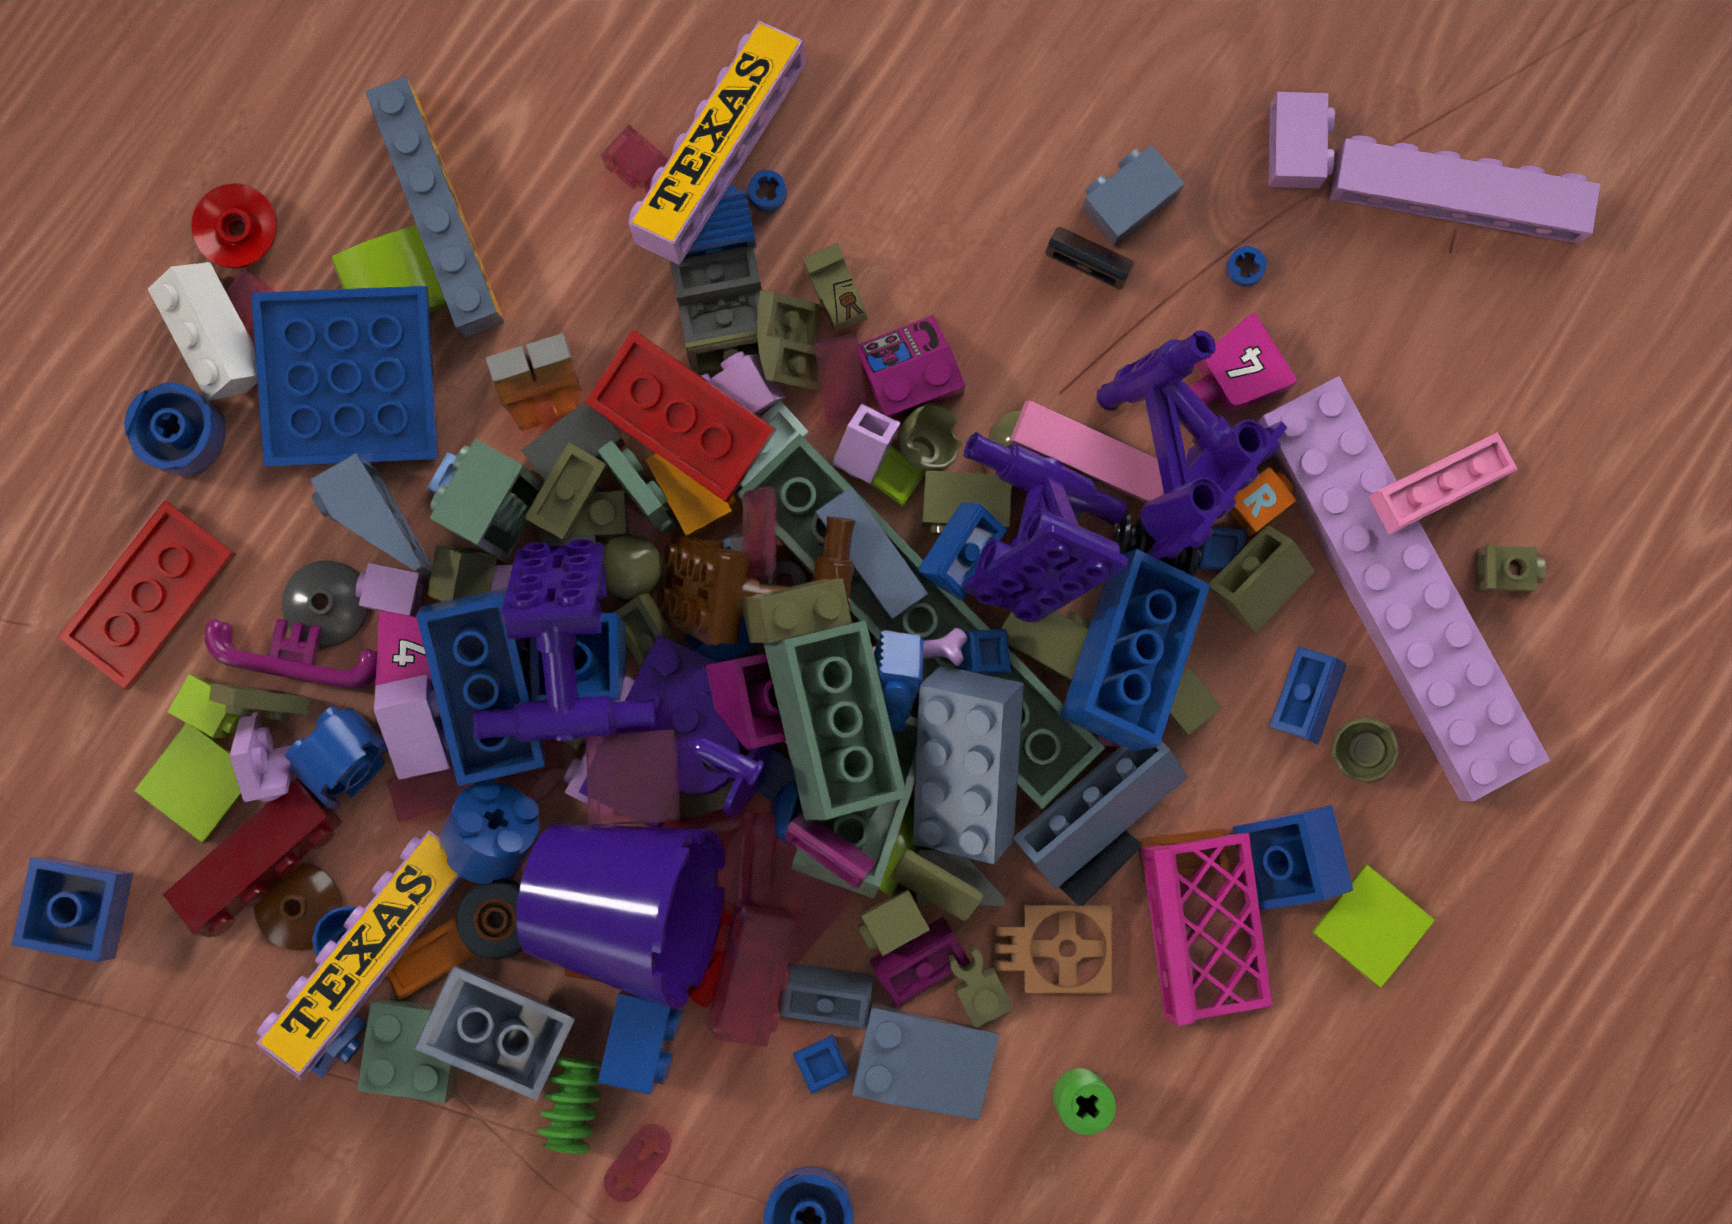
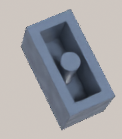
M1153 145L1142 153L1138 149L1133 150L1119 162L1118 166L1121 170L1109 179L1105 175L1100 176L1085 190L1088 196L1085 197L1082 209L1113 247L1175 199L1184 186L1183 181Z

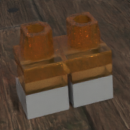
M564 333L526 344L529 355L523 346L485 357L501 404L511 413L521 431L542 424L536 405L538 403L552 400L558 418L565 417L579 406L577 391L582 390L575 370L570 344ZM533 368H534V371H535V374H536V377H537V381L535 380V377H534V374H533V371H532Z

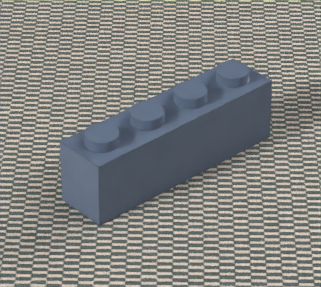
M1162 741L1160 746L1132 751L1120 746L1015 835L1013 840L1056 890L1188 778L1172 751Z

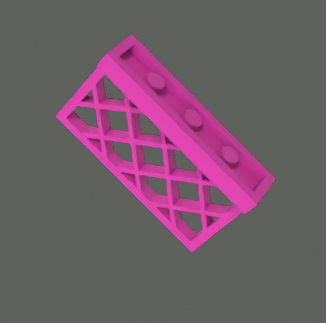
M1244 832L1164 846L1152 845L1141 847L1164 1019L1177 1026L1195 1023L1194 1020L1272 1006L1249 833ZM1238 844L1240 861L1230 874L1215 863L1214 860L1224 846ZM1212 848L1207 856L1200 851ZM1192 852L1203 861L1190 881L1178 873L1176 854ZM1209 867L1227 879L1213 899L1196 887ZM1241 874H1242L1243 883H1241L1239 880H1237V879L1240 877ZM1179 882L1185 885V888L1182 890V892L1180 890ZM1233 885L1244 892L1246 901L1237 917L1220 905ZM1192 892L1209 904L1195 924L1188 920L1183 912V904ZM1215 910L1232 921V924L1219 942L1202 930ZM1247 917H1248L1249 927H1248L1246 924L1243 923V922L1246 920ZM1185 925L1191 929L1188 935L1186 934ZM1239 928L1250 935L1252 945L1243 960L1226 949ZM1198 935L1215 947L1201 968L1191 961L1189 956V947ZM1222 953L1238 964V967L1225 985L1208 974ZM1253 960L1255 970L1249 966ZM1191 968L1197 972L1194 978H1192ZM1245 971L1256 978L1259 997L1242 1000L1232 992ZM1205 978L1221 991L1211 1005L1197 1008L1194 992ZM1228 996L1234 1000L1232 1002L1223 1003Z

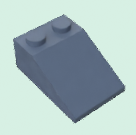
M355 453L310 480L317 491L311 497L324 517L329 515L334 522L338 521L407 567L431 578L433 565L375 465Z
M453 965L414 1049L529 1098L538 1100L575 1018L566 1008L526 991Z
M872 1003L852 1087V1095L902 1107L980 1120L999 1033Z

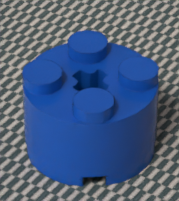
M167 382L159 384V386L153 387L148 391L144 390L133 399L125 415V434L128 436L131 449L135 455L143 462L172 475L184 476L203 473L217 459L225 441V418L215 404L210 400L207 401L203 395L179 383ZM173 425L181 426L177 434L170 433Z
M332 706L320 715L316 721L318 727L306 739L301 738L293 743L285 754V757L290 761V771L327 808H335L341 805L336 798L344 793H347L352 798L363 790L385 765L386 762L380 757L383 751L388 752L384 738L356 710L348 708L340 711L336 706Z
M493 779L475 782L464 789L457 797L440 833V846L444 848L448 857L446 862L450 868L459 876L479 884H490L493 880L501 878L506 880L514 876L522 866L538 835V804L516 788L496 782Z
M805 1166L787 1171L772 1187L764 1211V1224H806L803 1222V1214L798 1213V1211L804 1212L807 1206L814 1207L815 1214L821 1217H814L811 1224H853V1202L847 1185L834 1173L815 1166Z

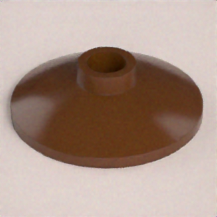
M301 863L299 868L285 878H278L267 888L268 894L265 898L254 905V913L260 930L272 943L285 949L304 950L313 947L312 937L317 922L329 910L342 907L341 895L336 883L329 874L314 865ZM291 899L298 900L301 905V910L296 916L290 914L287 909L288 902Z

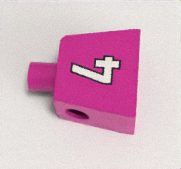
M1253 312L1215 344V352L1210 358L1197 363L1203 378L1189 385V387L1205 405L1218 399L1223 409L1227 413H1231L1283 393L1290 389L1298 380L1258 316Z
M379 611L375 689L376 685L427 674L432 690H434L417 618L388 611Z

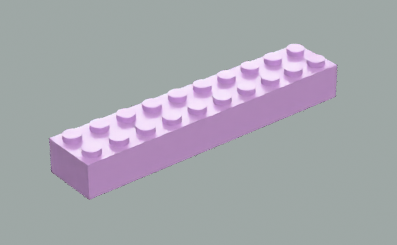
M1340 376L1262 416L1257 422L1264 428L1280 421L1288 427L1278 439L1281 446L1272 457L1279 470L1286 475L1294 486L1293 496L1296 498L1301 511L1459 800L1473 802L1550 761L1419 520L1390 535L1388 534L1369 495L1397 480Z

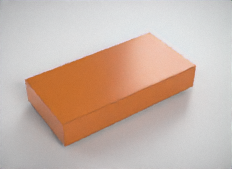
M457 918L450 920L414 941L386 977L399 1000L406 998L447 974L453 965L459 967L477 956V954L466 947L459 937L456 923Z

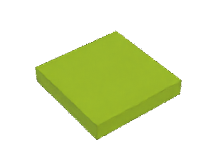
M187 723L134 790L202 843H207L242 797L229 757L231 751L211 736Z
M1364 864L1351 880L1353 891L1339 895L1310 932L1376 986L1382 988L1430 928L1435 919L1371 867Z

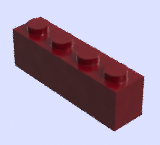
M295 778L290 783L288 793L265 804L170 887L163 896L193 934L209 938L219 936L234 924V917L245 907H252L263 900L268 894L267 888L278 878H285L296 871L301 865L300 859L312 848L318 849L328 843L334 836L333 830L342 821L331 808H327L298 778Z

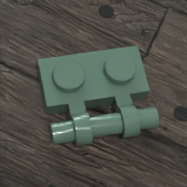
M612 440L601 447L598 452L603 461L608 465V468L624 491L637 504L648 522L655 529L659 528L664 534L671 531L677 523L669 514L670 507L666 503L668 500L653 480L647 484L648 478L641 471L643 468L628 448L621 452Z

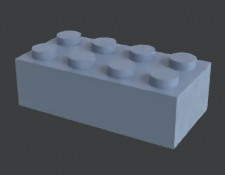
M941 665L920 684L913 845L995 864L1014 842L1024 683Z

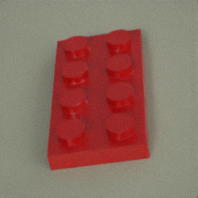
M635 330L630 332L585 401L587 405L724 502L730 501L777 430Z
M164 500L57 638L123 689L130 690L231 562L236 553L170 502Z

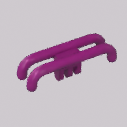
M213 619L205 627V644L208 652L218 662L227 666L345 689H360L370 685L376 679L377 651L372 649H364L359 655L357 665L350 670H339L315 665L322 635L321 626L312 625L307 641H303L304 623L295 622L290 638H286L288 620L277 619L269 656L237 650L232 643L233 628L227 622Z

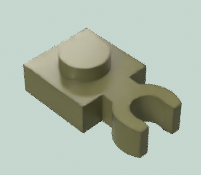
M972 944L968 946L973 956L972 962L969 965H959L953 954L948 956V963L952 972L958 978L965 979V981L955 985L954 988L974 1028H977L1013 1010V1007L994 968L991 967L981 972L984 964L983 957L978 948Z

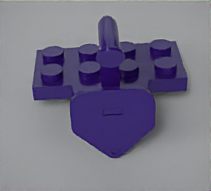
M658 635L625 701L654 698L656 727L616 729V733L612 734V736H607L579 793L648 827H662L679 792L692 796L713 794L727 786L730 781H733L734 783L727 795L723 811L735 819L761 787L773 744L750 749L747 757L744 756L741 742L714 707L706 665L718 662ZM706 764H708L716 772L709 771L706 767Z

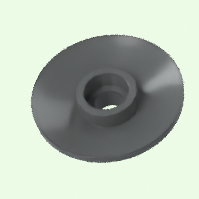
M327 560L309 563L295 572L288 581L282 597L283 615L285 620H288V626L291 631L295 622L304 623L305 632L303 640L307 641L310 627L312 625L321 626L322 635L319 646L340 644L356 634L363 625L368 612L367 608L359 606L360 597H356L358 574L344 564ZM325 594L328 597V605L326 608L318 610L315 606V599L318 595Z

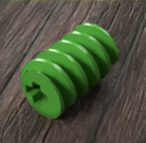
M557 1057L554 1065L561 1068L562 1072L561 1074L548 1076L547 1080L558 1086V1091L544 1093L543 1097L554 1103L555 1106L554 1109L542 1110L540 1112V1116L551 1121V1125L537 1128L536 1133L547 1139V1144L542 1145L545 1148L563 1153L588 1154L590 1146L581 1138L592 1136L594 1131L593 1127L584 1121L595 1119L597 1116V1110L587 1103L600 1100L601 1093L591 1086L602 1084L598 1083L600 1072L594 1069L600 1068L602 1063L578 1057Z
M1075 1068L1066 1071L1058 1078L1053 1088V1102L1055 1109L1069 1129L1078 1134L1093 1135L1101 1133L1111 1124L1115 1116V1099L1113 1093L1098 1074L1089 1069ZM1081 1095L1086 1099L1089 1098L1091 1102L1088 1106H1085L1081 1103L1077 1104L1076 1099Z

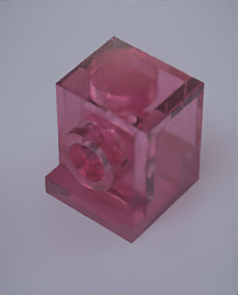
M630 125L600 155L604 166L610 172L618 167L615 173L628 187L634 190L639 186L646 193L651 189V181L657 169L665 167L668 162L661 152Z

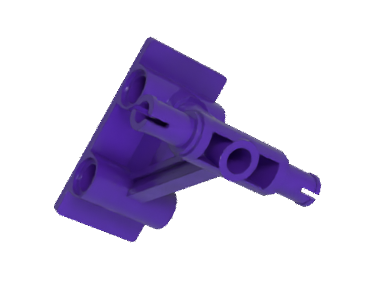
M1203 330L1194 332L1193 335L1183 341L1178 339L1169 340L1161 345L1160 348L1150 351L1138 361L1122 367L1117 371L1114 380L1100 386L1101 388L1097 390L1096 394L1099 405L1108 411L1115 410L1126 402L1134 404L1143 400L1146 401L1164 494L1144 505L1141 511V520L1146 531L1156 541L1146 554L1157 560L1165 556L1168 559H1172L1184 548L1189 546L1193 549L1198 548L1209 539L1213 533V529L1210 526L1216 519H1220L1236 504V500L1233 498L1235 494L1255 480L1259 474L1256 470L1260 462L1270 458L1280 448L1281 443L1278 439L1288 428L1282 421L1264 428L1257 421L1251 419L1231 426L1221 415L1215 416L1182 380L1192 373L1195 364L1210 358L1215 352L1216 345L1213 337ZM1179 422L1194 437L1192 442L1195 445L1189 449L1187 460Z
M978 432L970 436L964 449V457L996 470V475L1000 480L1026 491L1027 495L1017 538L1013 539L1011 545L995 538L990 539L979 556L975 575L964 582L963 591L976 596V599L983 604L999 606L1014 613V616L1022 621L1039 622L1127 567L1128 557L1119 553L1120 547L1118 543L1079 526L1074 515L1085 511L1115 526V523L1118 524L1125 513V500L1118 499L1096 489L1092 479L1066 468L1056 459L1042 457L1017 444H1010L1006 447L982 436Z
M577 539L562 546H549L545 542H534L525 545L521 549H517L501 611V620L505 624L508 639L535 638L536 648L542 654L547 700L519 702L517 705H514V709L474 711L473 728L476 740L515 736L516 740H521V742L550 739L568 741L579 737L612 736V734L616 733V729L656 727L654 698L615 702L614 698L609 696L578 697L573 648L577 644L576 635L601 632L599 599L606 598L604 543H593L589 539Z

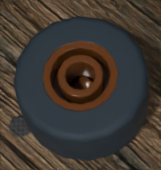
M497 879L493 880L490 884H478L466 893L458 907L456 923L459 937L469 950L480 957L495 960L513 956L523 950L517 933V903L520 884L515 881Z

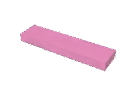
M1025 401L1009 440L1010 442L1043 457L1056 459L1065 467L1145 503L1164 494L1157 458L1033 401Z
M1497 432L1369 495V498L1390 535L1518 469Z

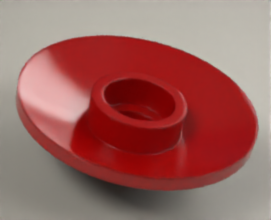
M230 183L210 190L201 198L192 215L191 232L198 250L208 260L226 268H242L256 263L268 253L275 241L278 224L272 204L260 191L245 184ZM238 223H244V233L240 236H233V227Z

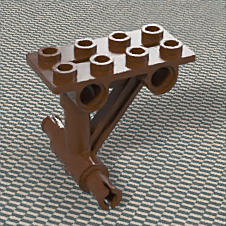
M828 516L823 555H819L818 559L815 560L813 581L843 579L850 611V590L855 565L849 557L853 528L856 521ZM673 533L671 543L666 544L663 553V566L667 569L665 586H661L658 593L657 606L659 612H662L664 620L707 645L718 646L719 643L737 644L739 642L741 619L744 618L740 598L787 588V586L759 584L757 579L747 578L750 560L749 553L723 549L724 543L720 541L686 537L682 534Z

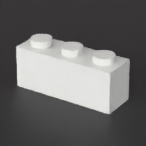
M205 262L170 267L148 288V291L205 399L209 401L245 394L258 383L255 346L211 263Z

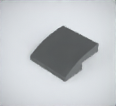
M754 246L684 258L680 265L670 261L685 343L757 330L758 303L762 287Z

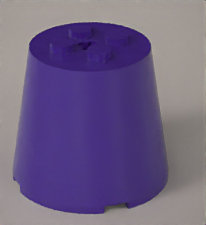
M553 824L549 826L535 843L521 880L517 903V933L522 949L531 956L661 1006L672 1009L682 1008L689 1002V994L686 993L689 987H699L703 980L719 932L725 888L717 886L718 869H723L726 865L720 837L714 831L693 828Z

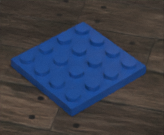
M428 286L251 293L264 466L340 463L355 453L369 462L439 458Z

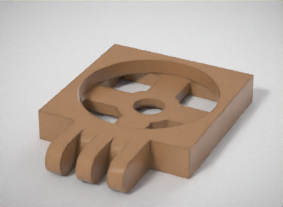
M1023 904L1024 926H994L995 936H1011V943L994 944V953H1011V961H994V970L1024 971V993H1112V905ZM1058 914V933L1052 939H1033V933L1037 926L1048 916ZM1076 914H1084L1091 918L1101 930V939H1081L1076 934ZM1064 940H1071L1076 946L1075 953L1070 957H1064L1059 952V945ZM1033 957H1052L1058 963L1059 983H1050L1045 980L1034 967ZM1082 957H1102V966L1097 974L1085 983H1076V963Z

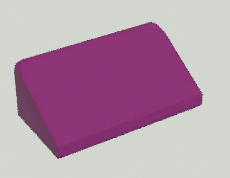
M803 813L792 820L787 827L786 841L855 889L860 888L875 866L876 862L819 821L805 820Z
M939 918L929 924L930 930L884 956L880 953L870 960L872 968L895 1007L953 974L948 963V956L953 954L961 966L970 964L968 957L945 918Z

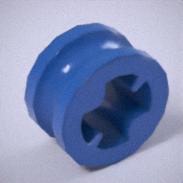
M762 170L757 172L749 182V198L752 205L758 210L774 212L785 203L787 198L786 184L783 177L777 172ZM768 182L770 187L772 182L777 185L775 188L776 198L768 201L767 196H765L763 200L758 197L761 193L759 185Z
M1244 246L1232 253L1227 262L1226 270L1228 277L1233 283L1238 286L1248 287L1260 281L1266 272L1267 263L1265 256L1260 250L1255 247ZM1245 256L1253 258L1252 266L1258 268L1257 274L1254 275L1250 272L1248 277L1239 275L1241 268L1235 265V260L1239 258L1242 262Z

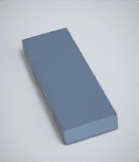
M852 486L816 511L817 516L826 528L828 516L856 521L853 528L849 559L853 560L856 571L891 620L928 595Z

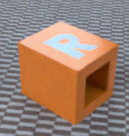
M1269 466L1251 484L1235 494L1233 498L1236 500V504L1229 512L1243 529H1247L1246 533L1250 537L1297 501L1292 495V492L1295 491L1294 486L1281 471L1275 473Z

